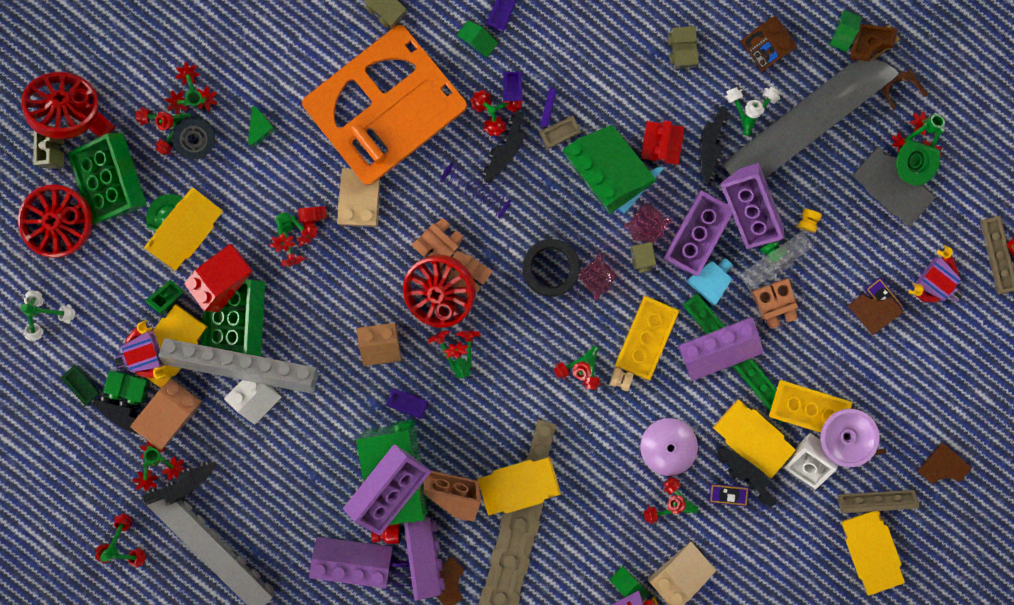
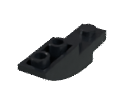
M724 106L718 109L713 123L709 121L705 123L701 134L699 170L702 184L705 185L709 181H713L716 175L714 167L716 163H720L723 156L721 152L722 147L715 143L720 142L723 132H720L721 127L726 125L729 119V114H727L729 108Z
M517 111L515 115H511L508 124L511 126L509 133L505 132L502 140L505 146L497 144L495 149H491L488 159H491L489 167L485 166L482 177H485V183H490L498 177L511 163L521 147L525 137V133L519 132L524 117L523 112Z
M101 396L100 399H93L94 406L106 418L121 428L138 434L130 426L140 414L136 413L134 416L136 408L130 407V403L119 401V404L114 403L111 398Z
M721 447L715 449L718 452L716 457L722 464L726 463L730 469L727 471L734 480L737 478L742 481L747 478L745 483L751 490L755 489L759 494L757 499L763 506L767 505L771 508L776 504L765 488L771 482L756 466L727 449Z
M210 461L199 464V468L193 470L191 467L180 471L181 474L177 476L178 483L173 481L165 484L164 488L160 490L153 488L145 491V495L142 496L144 506L160 500H164L165 505L169 506L187 497L210 477L217 466L216 462L210 463Z

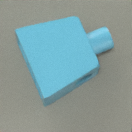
M726 258L718 265L710 261L703 267L698 277L692 275L686 282L711 305H716L732 280L726 273L733 265Z

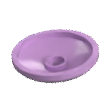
M843 409L832 414L824 423L820 436L821 446L826 456L834 463L843 467H857L869 461L876 453L879 445V430L874 420L866 413L857 409ZM845 433H849L848 439H844Z
M664 418L655 421L645 430L641 438L640 451L644 462L651 470L661 475L674 476L683 473L693 464L698 452V442L693 430L687 424L677 419ZM670 444L674 446L671 452L667 450V446Z

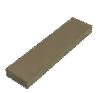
M1001 216L980 220L997 294L1014 291V270L1009 249L1006 245L1007 241Z
M915 490L840 494L837 498L841 513L919 509V501Z

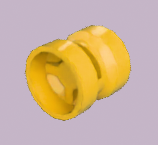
M803 209V218L799 221L797 227L807 232L816 233L818 228L817 222L820 221L822 214L810 209Z

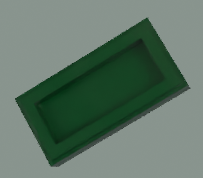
M74 365L60 377L84 406H88L93 399H96L101 394L77 365Z

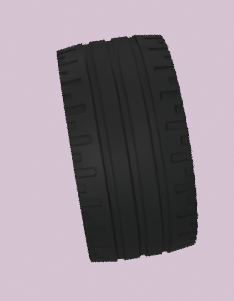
M545 239L537 242L527 251L522 265L523 276L527 285L537 294L546 297L560 296L568 292L576 284L580 274V261L575 250L566 242L557 239ZM555 249L561 251L570 263L568 278L564 283L556 287H547L540 284L533 275V261L544 250Z

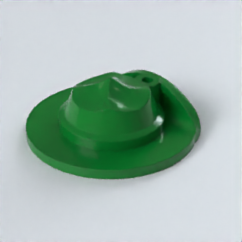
M909 139L901 147L896 160V168L900 178L911 185L927 183L934 177L939 168L940 152L935 147Z
M167 194L155 199L147 210V228L156 231L183 198L178 195Z

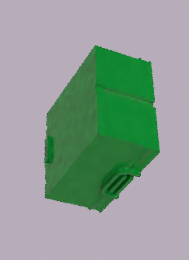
M412 419L395 422L390 426L367 429L356 439L363 482L394 444L407 451L422 463L415 422ZM422 484L389 525L406 522L414 523L416 521L424 522L426 520L425 514H428L429 504L427 496L423 494Z

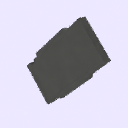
M876 147L852 176L893 216H897L904 224L911 226L935 197L923 187L924 184L911 185L904 182L897 172V158L890 157L880 147Z

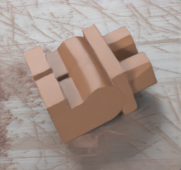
M442 218L436 224H432L411 246L423 257H426L432 250L434 251L429 256L446 255L452 257L459 249L458 245L464 237L457 230L448 237L444 232L451 225ZM439 262L441 270L445 264Z
M456 251L452 258L460 261L469 270L473 279L482 285L493 272L468 254L465 255ZM447 265L441 271L442 275H444ZM452 269L447 282L457 277L460 273ZM462 278L452 286L463 287L467 285ZM475 283L477 294L481 287ZM461 293L468 298V293Z
M784 278L750 291L755 299L761 318L766 320L769 328L772 329L780 326L778 315L784 314L786 322L797 319L795 309L798 306L795 302L789 279Z

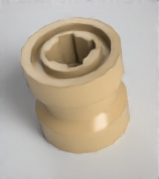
M615 367L609 385L613 387L619 386L622 390L628 391L634 374L630 372L624 373L621 369Z

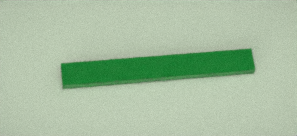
M698 293L682 305L705 334L725 327ZM750 358L732 365L767 409L771 411L777 388L754 360Z

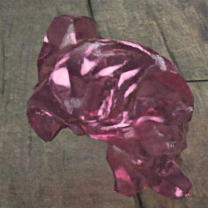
M645 203L633 215L632 222L625 223L624 228L629 230L634 241L653 243L656 239L663 237L664 229H666L668 224L672 223V220L670 218H663L660 211L655 209L650 203Z
M598 253L596 261L586 265L578 274L582 283L593 293L596 301L599 300L601 294L608 292L611 283L616 278V273L611 271V267L604 262L601 253Z

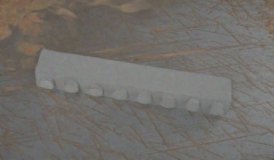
M166 338L163 340L158 355L163 365L311 394L314 393L318 379L316 367Z
M160 500L147 505L246 605H266L276 595L273 592L274 588L269 583H264L260 579V574L255 569L251 570L246 565V560L240 555L237 556L233 552L232 546L227 542H223L219 538V533L213 528L210 529L205 524L206 521L200 515L196 516L191 511L192 507L186 501L182 502L179 500L166 506L164 500Z

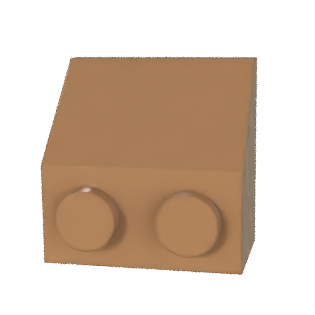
M397 323L357 328L363 366L402 361Z

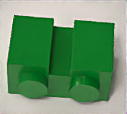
M109 370L103 393L109 394L108 397L111 399L120 400V397L127 399V403L138 405L145 402L151 381L147 378L117 370Z

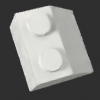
M242 380L224 400L255 425L282 397L270 385Z
M809 433L800 442L796 451L785 464L784 469L814 489H817L837 470L838 464L826 456L820 439Z

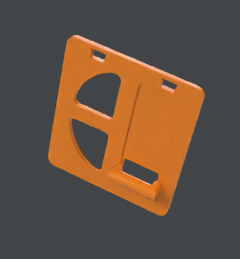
M397 25L302 100L303 108L365 185L375 183L467 109V103L403 25ZM410 42L417 49L412 53L406 47ZM386 60H403L415 65L414 72L387 93H382L366 73L367 67ZM355 81L372 101V104L344 127L339 128L335 122V108L338 98L348 82ZM445 85L452 92L448 96H446L444 92L441 90L445 87ZM368 129H373L388 148L385 154L367 134L366 131ZM357 139L375 162L369 165L354 147L353 141Z

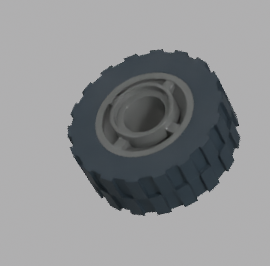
M184 117L183 120L178 121L172 132L173 146L178 154L180 153L182 157H186L189 160H199V158L206 157L208 153H211L215 145V133L212 125L202 117ZM195 133L199 136V140L191 142L188 136Z

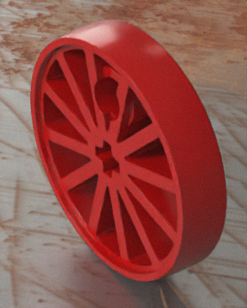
M52 72L35 78L26 86L22 94L21 106L26 122L34 131L49 138L68 139L81 135L93 125L98 113V97L92 85L82 77L67 72ZM60 83V90L55 91L51 84ZM66 83L74 85L68 92H65ZM45 86L49 94H46L38 89ZM33 95L41 100H30V97ZM27 108H38V110L30 112ZM80 112H91V113H90L88 116H86V115H84V114H82V113H80ZM46 116L41 122H37L35 120L40 117ZM62 116L69 127L60 128ZM56 117L55 128L48 127L50 122ZM71 117L79 120L81 123L75 125Z
M45 185L35 189L25 198L19 210L18 228L25 244L41 256L59 258L71 255L86 244L92 232L93 216L89 204L81 194L66 186ZM59 190H63L66 192V196L59 207ZM48 191H52V207L44 195ZM73 197L79 202L74 207H68ZM37 198H39L44 206L45 212L32 205ZM29 210L39 214L42 219L28 220ZM72 211L76 215L73 221L69 218ZM84 223L83 233L67 224L77 225ZM28 224H43L33 233H29ZM66 231H69L70 233L79 237V240L75 245L72 243ZM45 232V236L38 246L33 239ZM60 236L68 247V250L60 252ZM53 237V252L46 251L45 249Z
M431 255L419 260L409 269L403 283V295L407 307L418 320L432 327L446 328L458 324L469 314L475 302L476 287L471 273L460 261L446 255ZM439 262L447 264L442 278ZM425 263H432L434 276L427 268ZM453 267L460 274L446 283ZM417 268L420 269L426 279L414 274ZM462 278L467 285L463 287H450ZM412 281L424 288L412 289ZM454 293H468V300ZM413 295H425L427 297L416 303ZM431 301V307L428 314H426L420 307ZM454 302L464 306L465 311L461 313ZM443 306L449 309V313L444 310ZM434 311L439 319L433 317Z

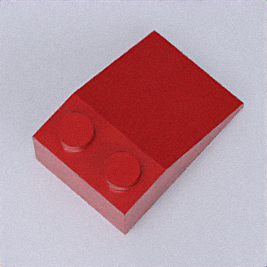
M229 244L194 270L184 285L204 311L220 312L253 270L233 244Z

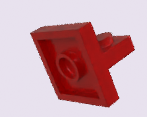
M665 120L663 123L647 121L640 159L679 165L685 127L671 125V121Z

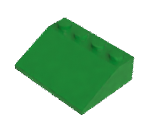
M613 125L581 137L563 149L567 161L609 215L657 181Z
M107 133L67 153L80 194L90 206L93 225L147 206L124 133Z
M245 280L220 312L203 310V323L208 327L202 335V346L261 357L265 281Z

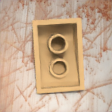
M342 168L338 202V225L378 227L380 179L372 185H365L352 169Z
M690 541L652 574L648 580L669 605H684L716 570Z

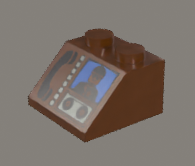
M776 15L741 40V43L761 72L798 47Z

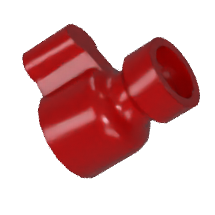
M326 206L298 209L299 221L303 224V228L308 229L310 226H312V229L317 228L315 222L327 218Z
M400 524L388 525L381 535L372 532V543L383 540L386 544H400Z

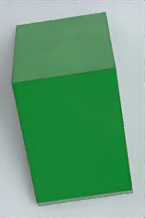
M843 10L829 46L847 52L859 31L861 17Z
M469 20L457 34V37L485 58H488L498 45V42L483 27Z
M252 106L248 145L256 147L276 130L256 106Z
M169 280L148 297L145 302L159 314H167L185 291L172 280Z
M623 566L609 579L624 597L639 591L644 600L650 594Z

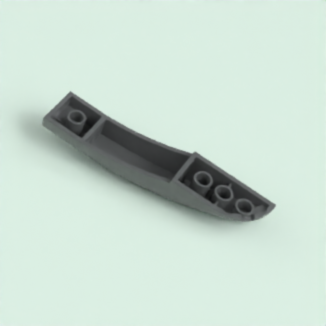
M870 60V62L857 61L848 65L722 162L723 166L732 175L740 168L759 163L766 178L898 76L899 73L889 64L879 60Z

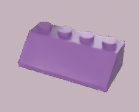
M759 163L740 168L721 183L722 190L746 249L784 239V226Z
M702 190L699 191L662 260L698 277L732 216L729 205Z
M752 317L678 345L691 381L763 354L760 337Z
M394 444L343 507V510L355 523L381 535L431 471L407 451Z
M430 516L426 517L424 522H406L404 527L414 601L439 596L443 593L442 590H445L444 578H440L442 561L438 559L437 551H440L439 540H435V532H437L436 520H433V517Z
M317 536L309 578L387 588L393 546Z

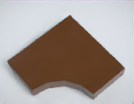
M860 24L853 43L850 59L870 62L872 56L878 51L894 48L898 28Z
M863 293L848 304L849 308L872 335L904 312L892 296L883 300H875Z
M941 442L918 468L917 472L931 484L943 478H951L961 482L972 467Z
M453 556L442 564V570L440 571V578H444L445 590H442L443 593L436 597L443 605H456L463 598L459 591L458 583L465 569Z

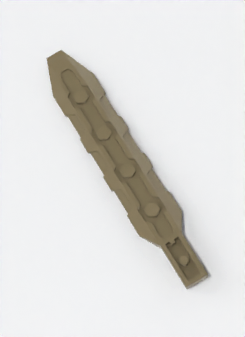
M537 420L529 454L524 461L532 460L535 462L548 458L556 424ZM544 502L510 513L503 512L499 536L490 560L491 566L487 581L482 589L478 605L519 604V594L524 575L527 573L530 563L529 556L534 538L538 533L539 519Z

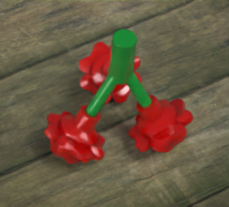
M485 90L474 92L473 97L470 98L473 110H476L478 113L487 110L492 117L484 122L485 127L483 128L484 131L488 132L489 136H499L502 132L506 131V122L502 121L501 117L496 118L495 113L497 110L506 107L507 110L516 113L522 109L521 104L523 101H503L502 104L496 107L490 106L492 104L490 93H486Z

